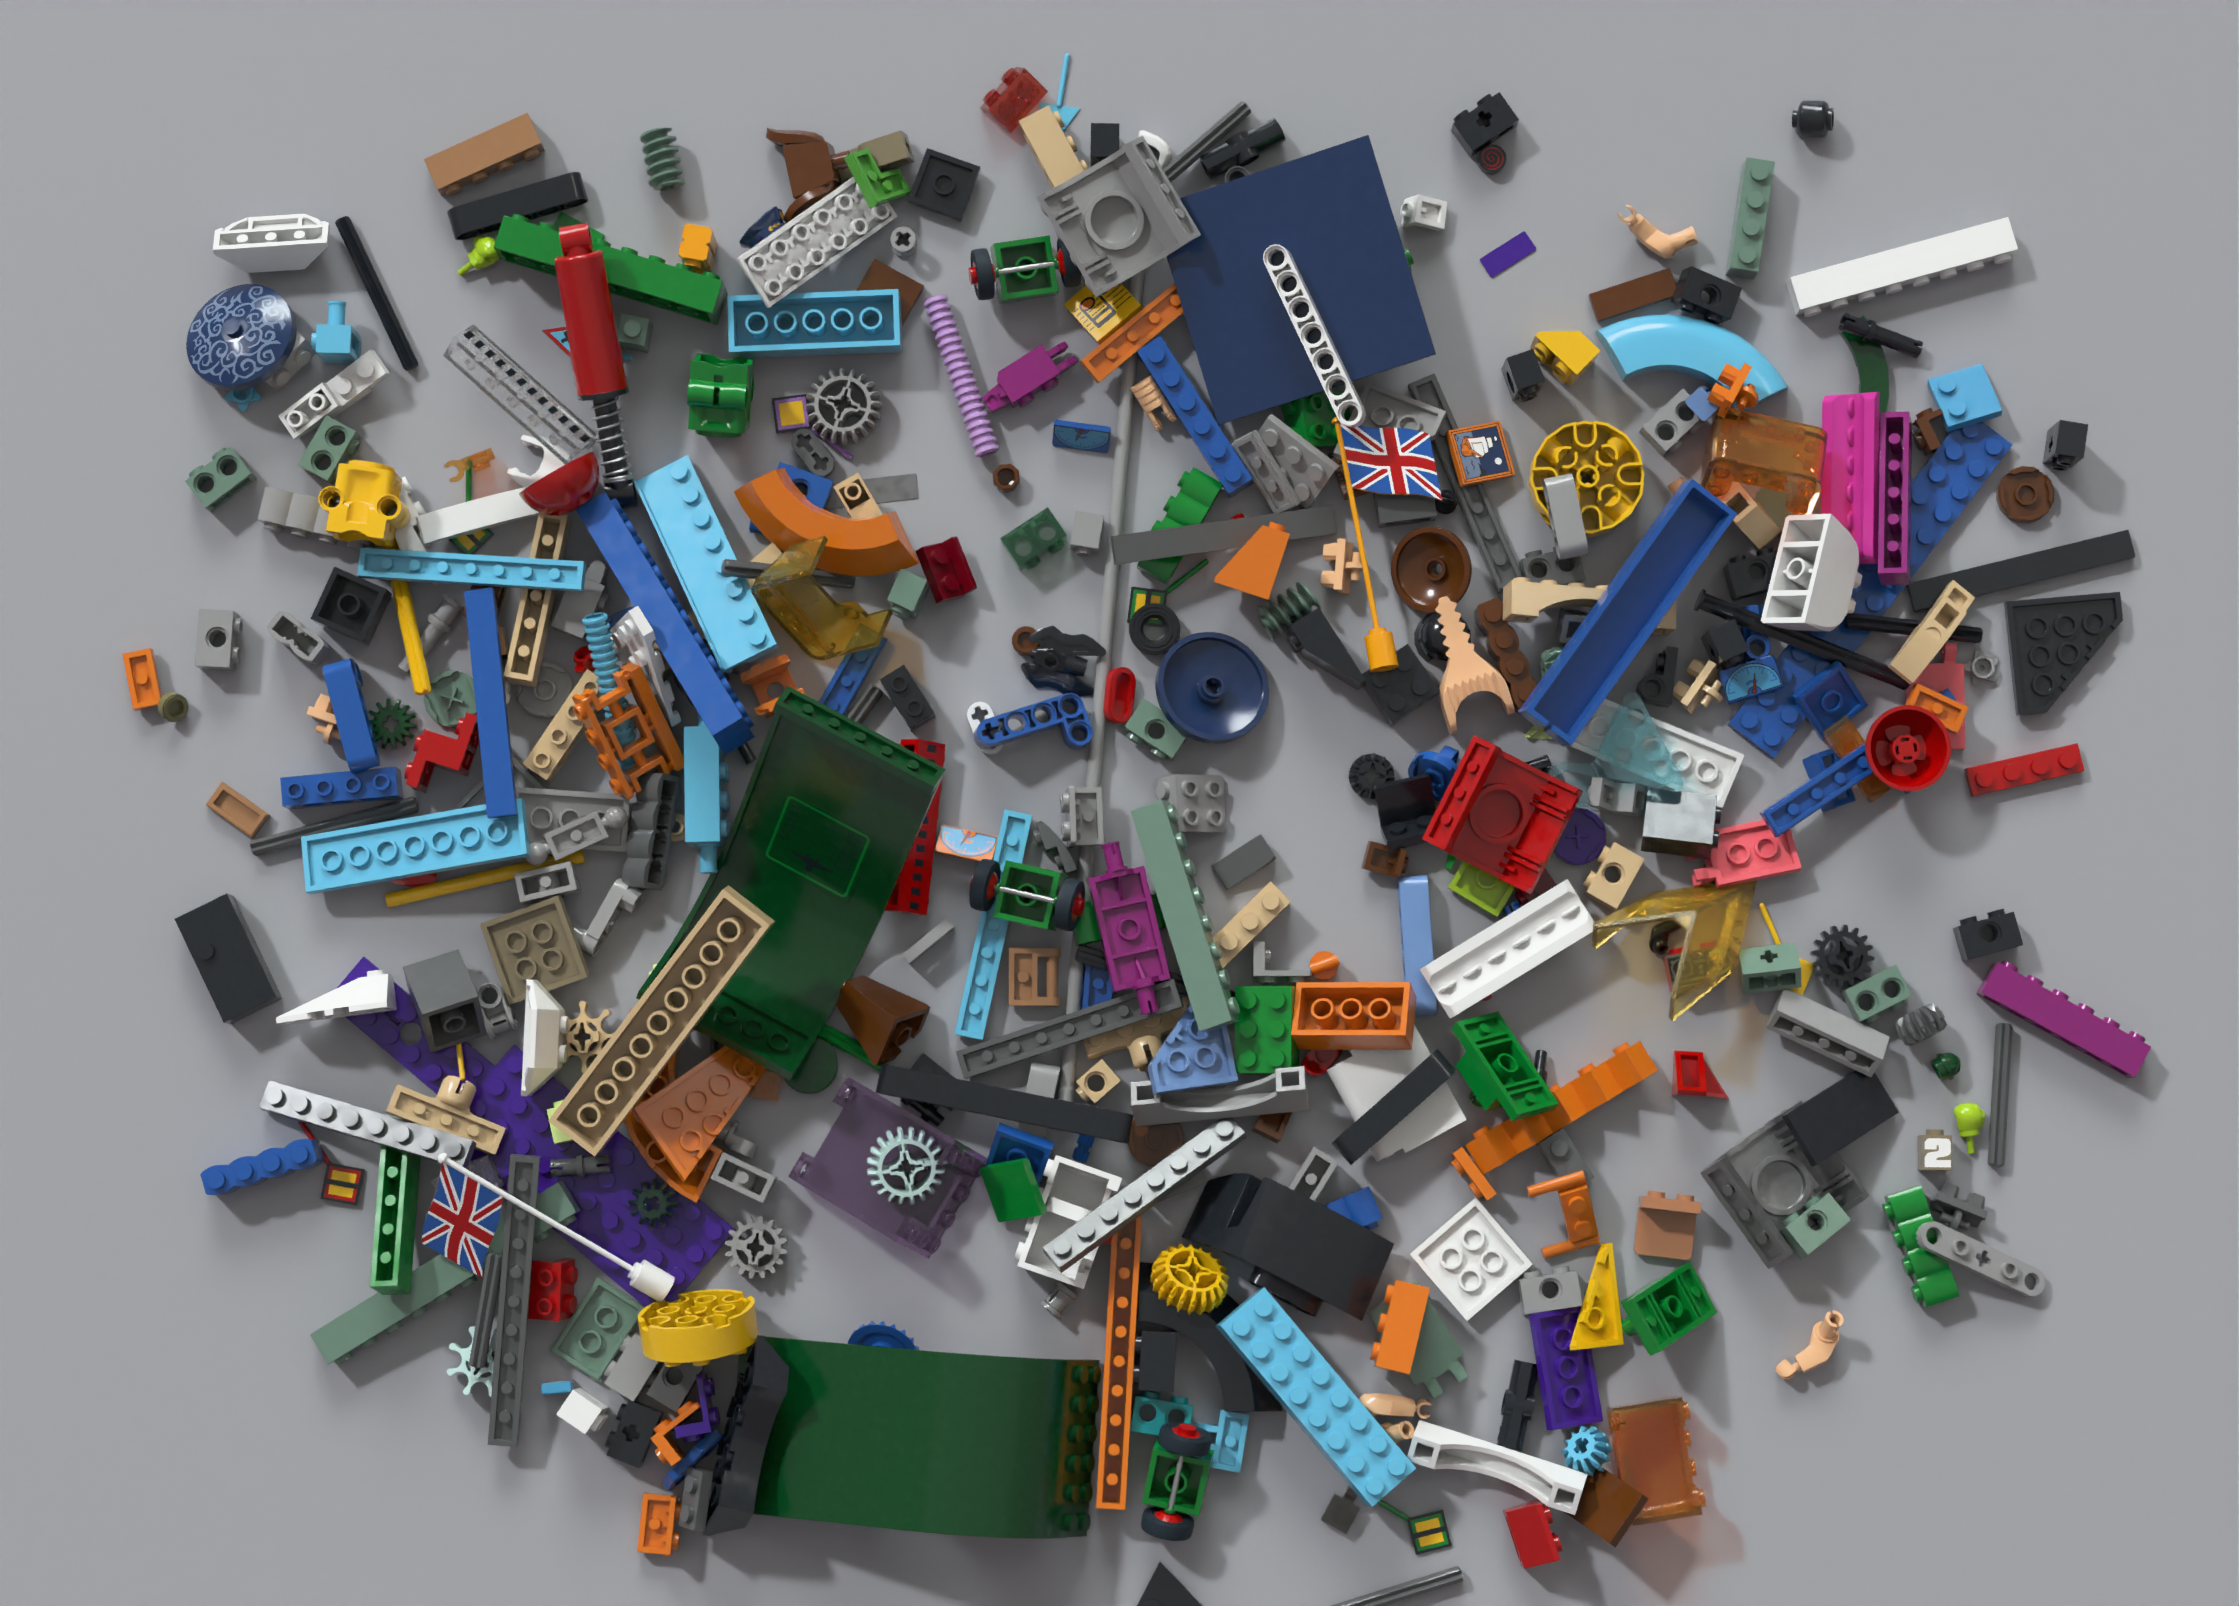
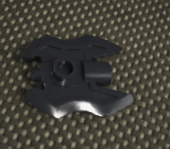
M1055 626L1039 629L1029 636L1031 643L1035 644L1037 642L1040 646L1037 649H1032L1030 658L1034 659L1033 663L1035 665L1022 663L1021 669L1026 679L1035 688L1050 687L1057 689L1062 694L1074 693L1079 697L1094 694V687L1073 675L1084 677L1088 659L1080 656L1106 655L1104 647L1085 634L1069 635L1062 633Z

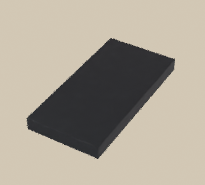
M1855 1070L1786 1113L1782 1118L1813 1167L1899 1112L1876 1073L1869 1077Z

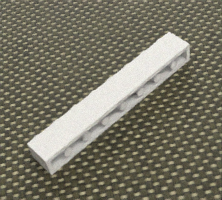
M2006 217L1790 277L1786 285L1795 315L1804 313L1805 317H1810L1821 313V308L1831 306L1832 310L1847 306L1848 301L1857 298L1859 302H1864L1875 298V293L1886 291V294H1893L1903 290L1902 286L1913 283V287H1918L1929 283V278L1940 276V279H1947L1957 275L1958 270L1967 268L1968 272L1983 268L1984 263L1994 261L1995 264L2011 260V256L2018 250L2009 218Z

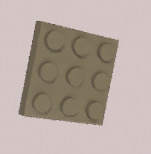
M562 895L549 898L480 924L509 1005L526 999V979L538 980L547 991L591 976Z

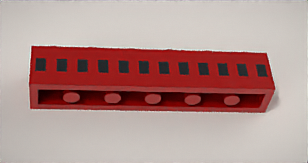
M901 739V746L943 767L946 744L922 739ZM942 779L885 911L907 915H927Z

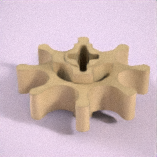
M587 1001L579 1002L580 1015L573 1020L569 1018L568 1033H564L563 1042L567 1045L566 1063L562 1062V1065H566L569 1058L576 1055L582 1060V1073H585L588 1069L591 1057L598 1055L606 1041L614 1034L607 1033L603 1026L605 1019L612 1015V1011L604 1009L598 1018L593 1019L588 1014L589 1003ZM584 1032L591 1035V1038L586 1040V1042L579 1040V1035L584 1034Z

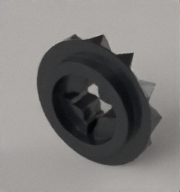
M1375 753L1360 756L1353 762L1349 771V782L1356 794L1366 799H1375L1374 786L1395 780L1393 766L1385 757ZM1372 764H1374L1375 773L1384 776V778L1375 779L1372 788H1370L1369 779L1359 776V774L1369 773Z

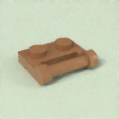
M1009 948V1006H1061V997H1058V957H1061V948ZM1038 957H1046V997H1038Z

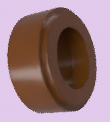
M1024 626L1014 632L1012 645L1018 654L1030 656L1032 649H1037L1040 646L1037 642L1033 644L1029 641V636L1036 632L1034 628Z

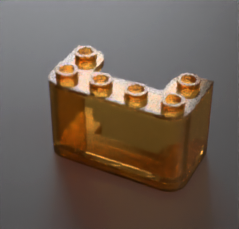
M1730 408L1725 418L1718 416L1717 411L1706 439L1700 485L1715 497L1728 493L1733 481L1788 493L1786 498L1787 510L1795 515L1812 514L1821 492L1828 438L1826 431L1816 426Z
M1675 1395L1607 1407L1618 1478L1649 1498L1631 1525L1636 1526L1702 1515L1701 1507H1706L1703 1489L1699 1490L1696 1484L1693 1483L1692 1476L1697 1475L1694 1459H1689L1687 1447H1691V1437L1689 1430H1684L1683 1427L1686 1425V1419H1690L1687 1401L1684 1402L1682 1397Z

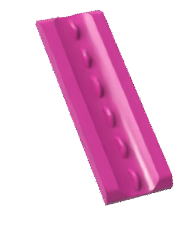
M1879 392L1827 395L1822 401L1821 514H1832L1852 535L1858 546L1859 565L1878 564Z

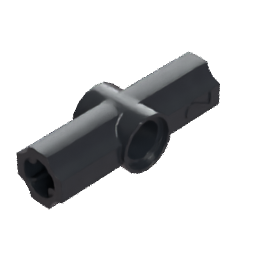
M1273 118L1248 132L1243 130L1234 134L1225 141V144L1207 152L1199 159L1205 173L1211 180L1226 173L1234 166L1244 167L1260 157V154L1285 142L1286 138L1279 123Z
M1514 1359L1509 1387L1505 1391L1501 1407V1415L1503 1417L1497 1438V1445L1522 1451L1527 1423L1531 1420L1535 1403V1395L1533 1394L1538 1376L1536 1364Z

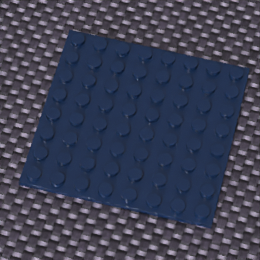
M1369 135L1180 198L1201 235L1168 255L1167 260L1218 425L1324 391L1264 264L1263 254L1270 245H1281L1291 253L1352 382L1436 355ZM1279 251L1272 255L1271 263L1273 266H1279L1283 263L1284 253ZM1290 277L1284 281L1283 288L1285 292H1291L1296 288V279ZM1307 303L1299 304L1295 310L1296 316L1298 318L1305 317L1309 312V306ZM1312 329L1308 333V341L1311 344L1317 343L1321 339V331L1319 329ZM1327 354L1321 358L1320 367L1326 370L1332 367L1334 362L1332 355ZM1343 380L1336 381L1332 388L1344 385L1345 382Z

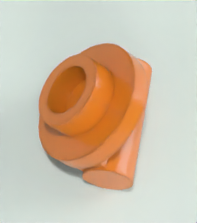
M1320 951L1313 955L1309 967L1312 975L1316 978L1327 980L1336 974L1340 963L1337 955L1328 951Z

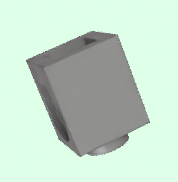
M1081 511L1075 512L1070 541V549H1075V554L1092 556V552L1099 553L1104 515Z

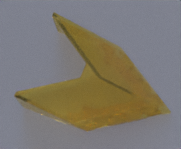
M1757 881L1718 889L1716 885L1708 884L1695 888L1686 887L1653 892L1593 923L1592 946L1597 949L1624 926L1674 920L1686 931V936L1670 998L1669 1019L1674 1021L1736 970Z

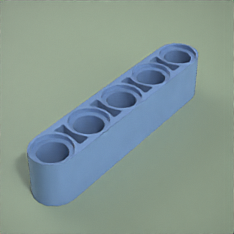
M1427 875L1400 876V878H1397L1404 982L1411 983L1417 997L1415 1017L1437 1015L1436 996L1419 970L1433 961Z

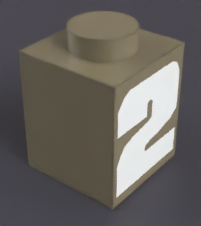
M1928 1129L1926 1130V1135L1918 1136V1170H1952V1135H1944V1130Z

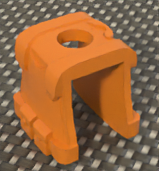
M786 654L777 658L767 659L764 661V664L758 663L740 675L743 684H750L753 687L760 706L754 708V710L760 717L766 716L768 718L775 715L773 708L779 697L773 699L768 695V687L771 684L779 683L784 687V690L789 686L805 694L803 688L796 689L788 671V665L791 661Z

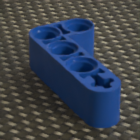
M350 658L322 666L341 742L351 773L380 766V757L361 690L363 680L357 662Z
M1066 693L985 719L975 729L973 736L975 743L980 748L990 749L1059 727L1066 746L1073 750H1080L1092 739L1093 730L1081 697L1074 693ZM1062 703H1072L1075 707V713H1065L1062 709ZM1039 710L1046 712L1049 717L1048 722H1039L1035 717V712ZM1010 719L1018 720L1022 725V730L1018 732L1012 731L1008 726V721ZM999 726L1001 728V731L996 732L991 740L988 736L982 735L985 728L988 732L997 730ZM1073 729L1083 731L1084 741L1073 739L1071 731Z

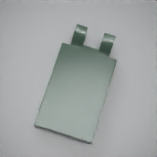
M1414 1281V1282L1412 1283V1284L1419 1285L1417 1281ZM1428 1299L1411 1372L1408 1376L1415 1386L1423 1382L1433 1399L1444 1393L1435 1378L1450 1370L1457 1383L1469 1376L1457 1360L1464 1353ZM1382 1302L1367 1312L1376 1327H1378L1380 1314L1387 1313L1389 1304Z

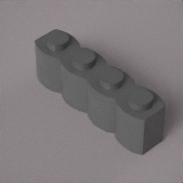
M644 773L637 780L642 791L636 793L637 801L631 814L632 830L627 840L628 858L623 866L622 881L630 887L661 891L667 876L665 862L671 851L670 833L673 830L676 819L674 805L680 793L679 777L663 773Z

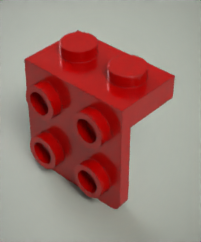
M563 1258L554 1262L533 1260L528 1319L560 1322L572 1317L577 1307V1298L574 1296V1286L578 1278L575 1259Z

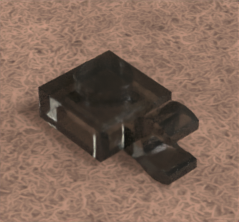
M1349 1485L1342 1497L1335 1493L1333 1494L1320 1518L1323 1522L1347 1534L1360 1510L1359 1506L1353 1504L1357 1495Z

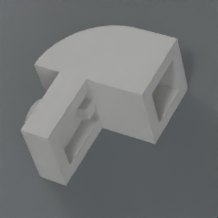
M1592 777L1587 793L1591 810L1621 816L1644 817L1647 788L1631 783H1615L1603 777Z

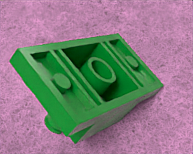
M1498 1011L1457 1021L1451 1029L1466 1050V1053L1457 1062L1456 1067L1472 1090L1469 1094V1099L1472 1100L1476 1096L1472 1104L1477 1107H1483L1485 1111L1503 1107L1511 1121L1553 1111L1557 1107L1558 1101Z
M1690 1261L1667 1275L1646 1284L1620 1301L1628 1316L1622 1320L1624 1333L1628 1336H1633L1637 1333L1650 1356L1662 1351L1718 1313Z

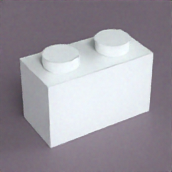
M577 1388L572 1390L556 1415L582 1433L587 1434L601 1429L609 1417L605 1414L609 1407L583 1389Z

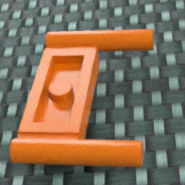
M1582 1170L1526 1187L1529 1198L1556 1190L1558 1192L1569 1240L1541 1248L1544 1259L1600 1243L1589 1190Z

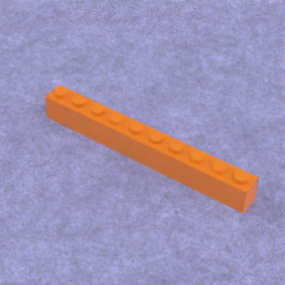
M1142 1215L1114 1234L1111 1241L1096 1508L1125 1510Z

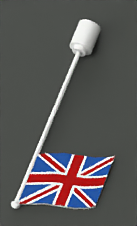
M446 1153L438 1156V1162L442 1163L438 1188L424 1221L422 1244L483 1278L485 1256L499 1223L504 1197L630 1271L628 1277L631 1279L630 1285L649 1297L662 1302L669 1293L675 1277L646 1260H643L641 1263L636 1262L633 1266L450 1160L446 1157Z

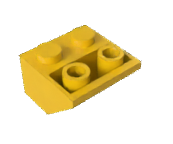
M1541 331L1535 335L1530 346L1531 349H1534L1538 362L1541 364L1546 362L1553 369L1552 374L1563 384L1567 382L1570 386L1594 363L1601 351L1580 331Z

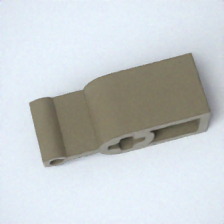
M901 130L864 142L857 148L848 150L850 153L868 148L881 173L915 162L908 135ZM849 168L839 170L842 182L845 183L853 177Z

